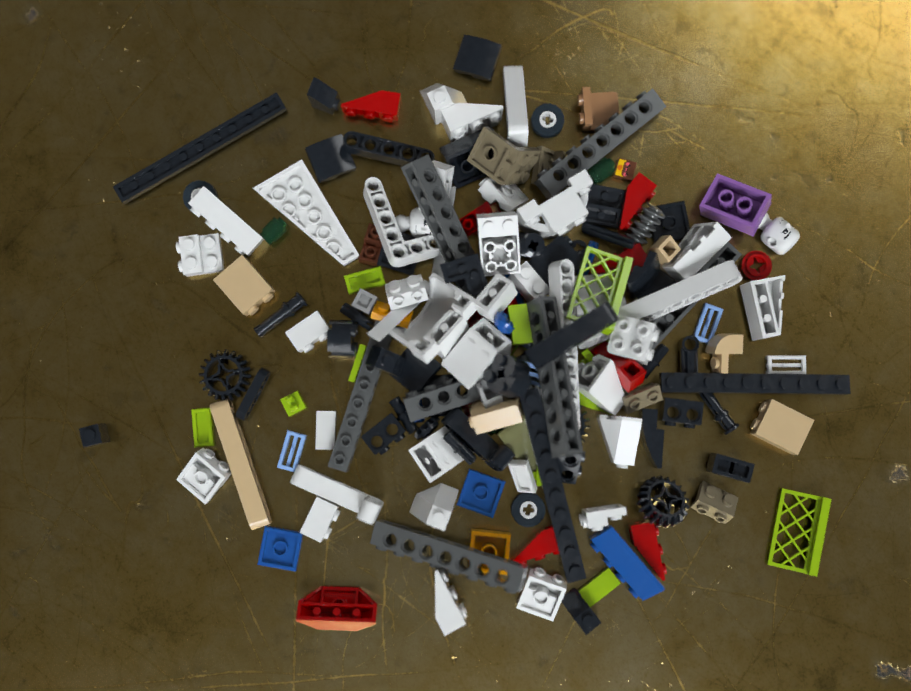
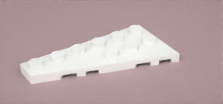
M302 159L253 188L343 266L359 258L358 252Z

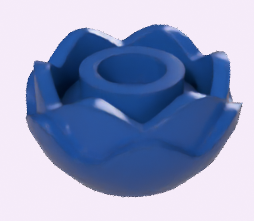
M504 311L496 313L494 323L499 331L503 334L512 333L515 328L513 323L509 321L508 315L503 313Z

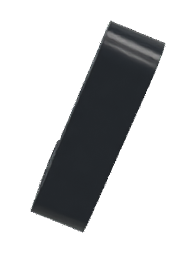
M457 407L451 409L441 420L448 430H452L462 442L465 441V445L493 470L503 471L514 458L515 454L503 444H497L488 434H476L475 428H471L468 416Z

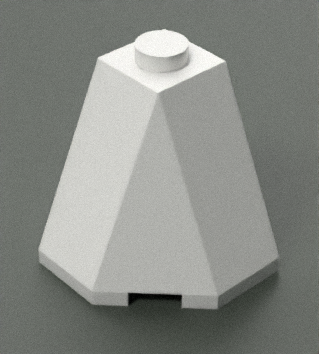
M436 83L420 91L436 125L442 122L441 110L457 103H467L461 91Z
M602 355L592 357L593 361L578 364L579 392L602 410L616 416L623 406L622 397L625 395L614 362Z
M598 414L597 421L611 463H615L617 468L628 469V465L634 466L642 419Z
M440 483L419 492L414 498L409 513L425 524L445 531L459 490Z

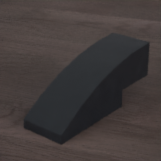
M639 409V419H642L640 434L644 448L653 467L662 469L664 430L657 429L658 410Z

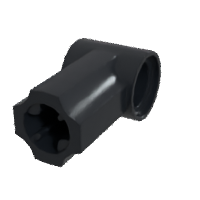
M695 336L683 337L678 342L680 373H698L699 340ZM686 340L692 342L690 350L685 347Z

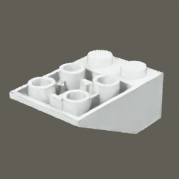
M457 103L441 110L442 125L450 142L483 129L484 126L494 127L498 125L503 115L502 105Z
M509 211L476 214L480 262L484 275L495 276L497 273L500 275L521 273L517 213Z
M483 317L465 333L441 365L469 390L483 378L484 372L492 364L496 354H511V341Z
M445 426L408 450L430 483L464 460L458 453L455 454L451 446L442 439L450 431Z
M435 568V618L443 634L446 636L466 625V617L468 616L462 602L459 603L457 600L458 593L454 585L450 586L448 583L449 576L445 568Z

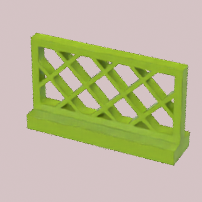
M587 246L565 318L572 321L579 319L580 317L572 315L573 308L580 305L584 314H587L588 311L583 303L590 299L597 308L600 305L595 297L604 294L607 302H609L618 315L633 258L627 256L622 258ZM589 253L597 255L599 262L592 265L588 259ZM612 260L618 263L616 269L610 271L605 262ZM602 264L606 274L598 277L594 267ZM590 269L595 279L586 282L583 273ZM608 276L612 285L605 289L600 279ZM594 282H597L601 289L596 294H593L588 286ZM585 287L590 297L581 300L578 290ZM616 322L601 331V333L609 335L614 331Z
M781 488L767 565L817 577L832 499ZM785 493L793 494L798 502L788 507L784 502ZM808 498L815 499V508L808 512L802 502ZM800 504L805 514L796 519L790 509ZM788 511L794 521L784 526L780 518L782 514ZM808 516L812 521V525L804 531L798 521ZM796 523L802 533L792 538L787 528ZM785 531L790 540L780 545L777 541V534ZM804 535L808 540V546L800 550L795 540ZM793 543L799 552L788 557L783 548ZM779 550L787 558L781 563L772 562L774 553ZM800 554L805 560L803 569L795 567L791 561Z

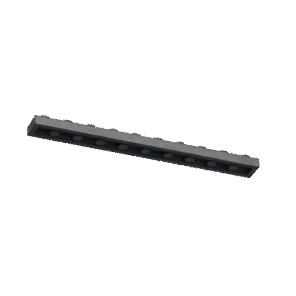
M276 92L116 184L113 188L121 202L126 204L284 113L287 109Z
M659 373L661 393L851 394L850 375Z
M535 387L528 389L519 399L566 582L572 583L586 579V574L557 460L552 458L546 417L539 389Z

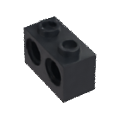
M665 397L661 400L659 421H664V425L676 426V423H682L684 428L695 429V425H702L704 402ZM670 407L675 409V415L672 418L667 414V410ZM689 409L694 412L692 420L687 418V411Z
M390 413L363 434L361 438L374 455L378 453L383 455L390 449L389 444L393 441L397 444L405 437L403 433L406 432V429L397 420L396 416ZM390 424H395L398 427V432L395 435L388 433V426ZM375 436H380L383 440L380 447L373 445L372 440Z
M585 451L570 457L556 458L562 483L576 484L577 477H581L582 465L580 463H584Z
M710 453L706 471L750 483L755 464L717 453Z

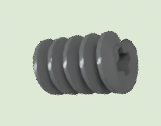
M648 201L646 202L650 207H642L645 214L638 213L641 220L633 221L636 227H629L632 233L625 232L627 236L634 238L640 244L648 243L645 237L651 238L652 234L650 231L655 232L657 230L654 224H661L658 218H665L663 211Z

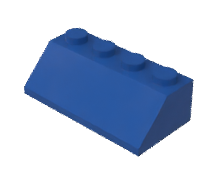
M609 524L608 526H603L604 530L596 531L589 537L592 541L589 545L596 553L600 551L605 556L602 560L609 568L613 566L616 569L617 573L615 575L622 583L625 581L630 586L628 590L635 599L639 597L644 601L665 589Z

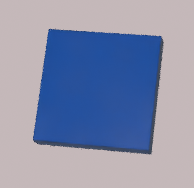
M469 468L457 506L493 518L506 481Z
M266 525L264 527L257 565L296 572L303 534L300 531Z

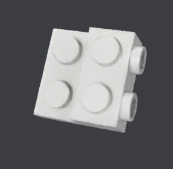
M488 177L479 183L480 188L478 191L482 194V197L490 204L497 201L499 206L506 212L519 208L529 200L516 184L499 185Z
M215 233L201 236L196 234L179 237V242H176L177 253H181V261H178L179 271L183 272V275L187 277L224 271L220 234Z
M421 274L411 275L408 278L393 280L385 284V291L391 311L428 300Z
M202 448L193 455L176 480L206 505L232 473L226 462L219 461L214 457L215 453L212 450Z
M621 504L584 508L581 509L582 514H579V521L583 528H589L592 531L604 530L603 526H608L607 518L619 520L622 519L623 515H627L626 507Z
M530 568L516 608L553 621L567 590V582L559 574L551 576L546 574L542 568Z

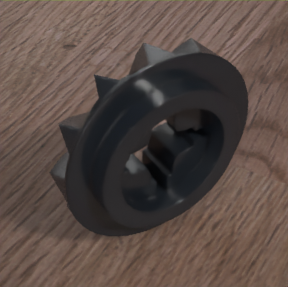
M437 416L429 418L415 432L414 437L417 440H424L438 427L440 419Z

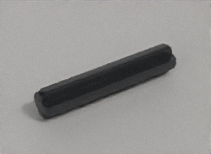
M584 222L581 228L585 234L628 249H633L636 242L632 237L588 222Z

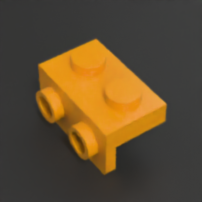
M377 300L372 310L371 318L381 321L391 312L389 304ZM412 310L397 326L408 329L414 311Z

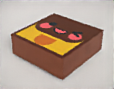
M618 158L613 177L631 182L637 163Z

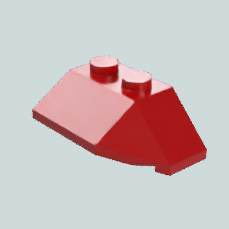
M320 586L305 598L298 600L296 621L318 630L359 631L376 624L377 603L359 587Z

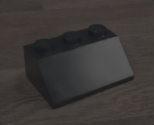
M482 129L439 148L444 163L455 166L452 182L456 189L487 176L467 161ZM492 148L488 152V156L490 159L494 157V151Z

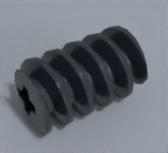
M519 232L520 256L534 258L541 255L545 248V241L542 236L536 233Z

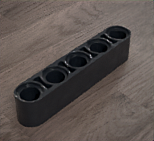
M349 131L343 137L344 150L350 154L400 166H405L428 154L431 161L435 160L434 153L429 149L355 131ZM355 140L357 143L355 145H349L347 144V141ZM368 144H372L375 146V148L373 150H368L365 146ZM390 148L394 152L392 154H386L384 150ZM410 153L412 157L406 159L403 157V154Z
M605 302L532 346L525 353L535 369L538 370L617 322L619 317L609 302Z

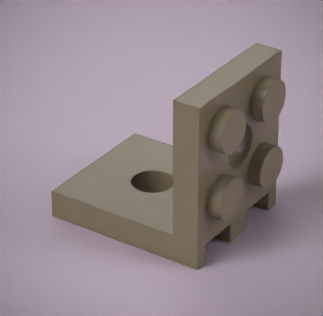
M484 126L467 161L499 185L524 184L530 176L532 167L538 162V156L541 151L536 147H516L489 127ZM491 148L494 151V157L492 159H490L488 156V152Z

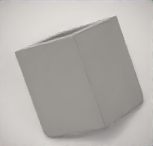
M360 288L352 306L369 315L379 299Z
M483 378L475 384L485 409L504 402L502 395L492 392Z

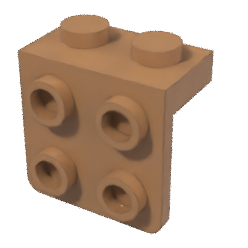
M582 87L581 93L577 96L578 106L581 107L579 124H582V131H594L602 123L606 126L610 123L608 119L616 112L619 114L618 94L616 92L591 93L590 87Z

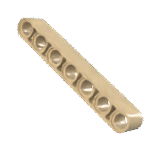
M229 398L211 403L210 410L248 524L252 530L272 523L271 516L238 418L235 416L236 412L233 403Z

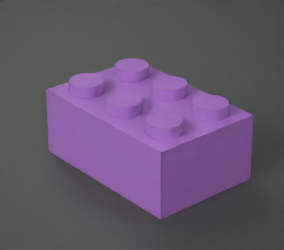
M717 173L699 205L700 215L754 236L771 205L772 194Z

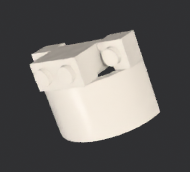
M583 170L569 178L567 181L568 189L538 206L533 199L518 208L516 211L518 227L523 232L539 234L543 239H554L565 235L575 225L579 226L586 221L585 217L589 213L586 209L588 192L591 191L590 188L594 183L587 171ZM540 216L543 218L545 224L538 223L540 221Z
M432 273L429 277V297L419 315L410 322L408 329L394 327L388 333L408 347L414 356L426 364L436 354L443 359L448 356L470 329L467 320L477 310L473 304L474 297L451 283L446 284L444 279L435 273Z

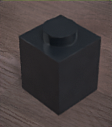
M106 423L79 428L83 447H93L110 442Z

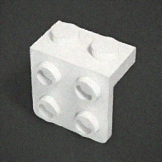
M618 315L619 320L616 322L614 331L611 333L607 351L611 354L638 360L640 364L647 365L648 361H652L654 356L653 343L657 342L660 331L657 330V325Z

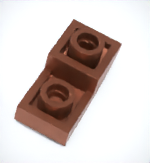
M369 223L359 262L377 267L382 243L375 225Z

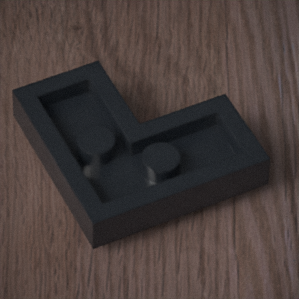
M478 253L440 264L445 283L464 278L470 296L480 294L487 286Z

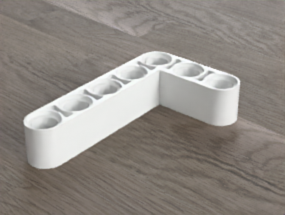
M504 66L503 80L507 141L516 147H527L528 118L523 66Z
M375 177L368 178L365 181L363 196L390 265L402 267L437 257L440 254V250L432 234L404 241L381 181ZM388 237H393L395 240H389ZM430 244L436 245L437 248L432 247ZM412 249H417L419 252L416 253ZM394 254H400L402 257H396Z
M297 464L290 483L358 513L356 518L368 524H374L384 504L378 498L300 464Z

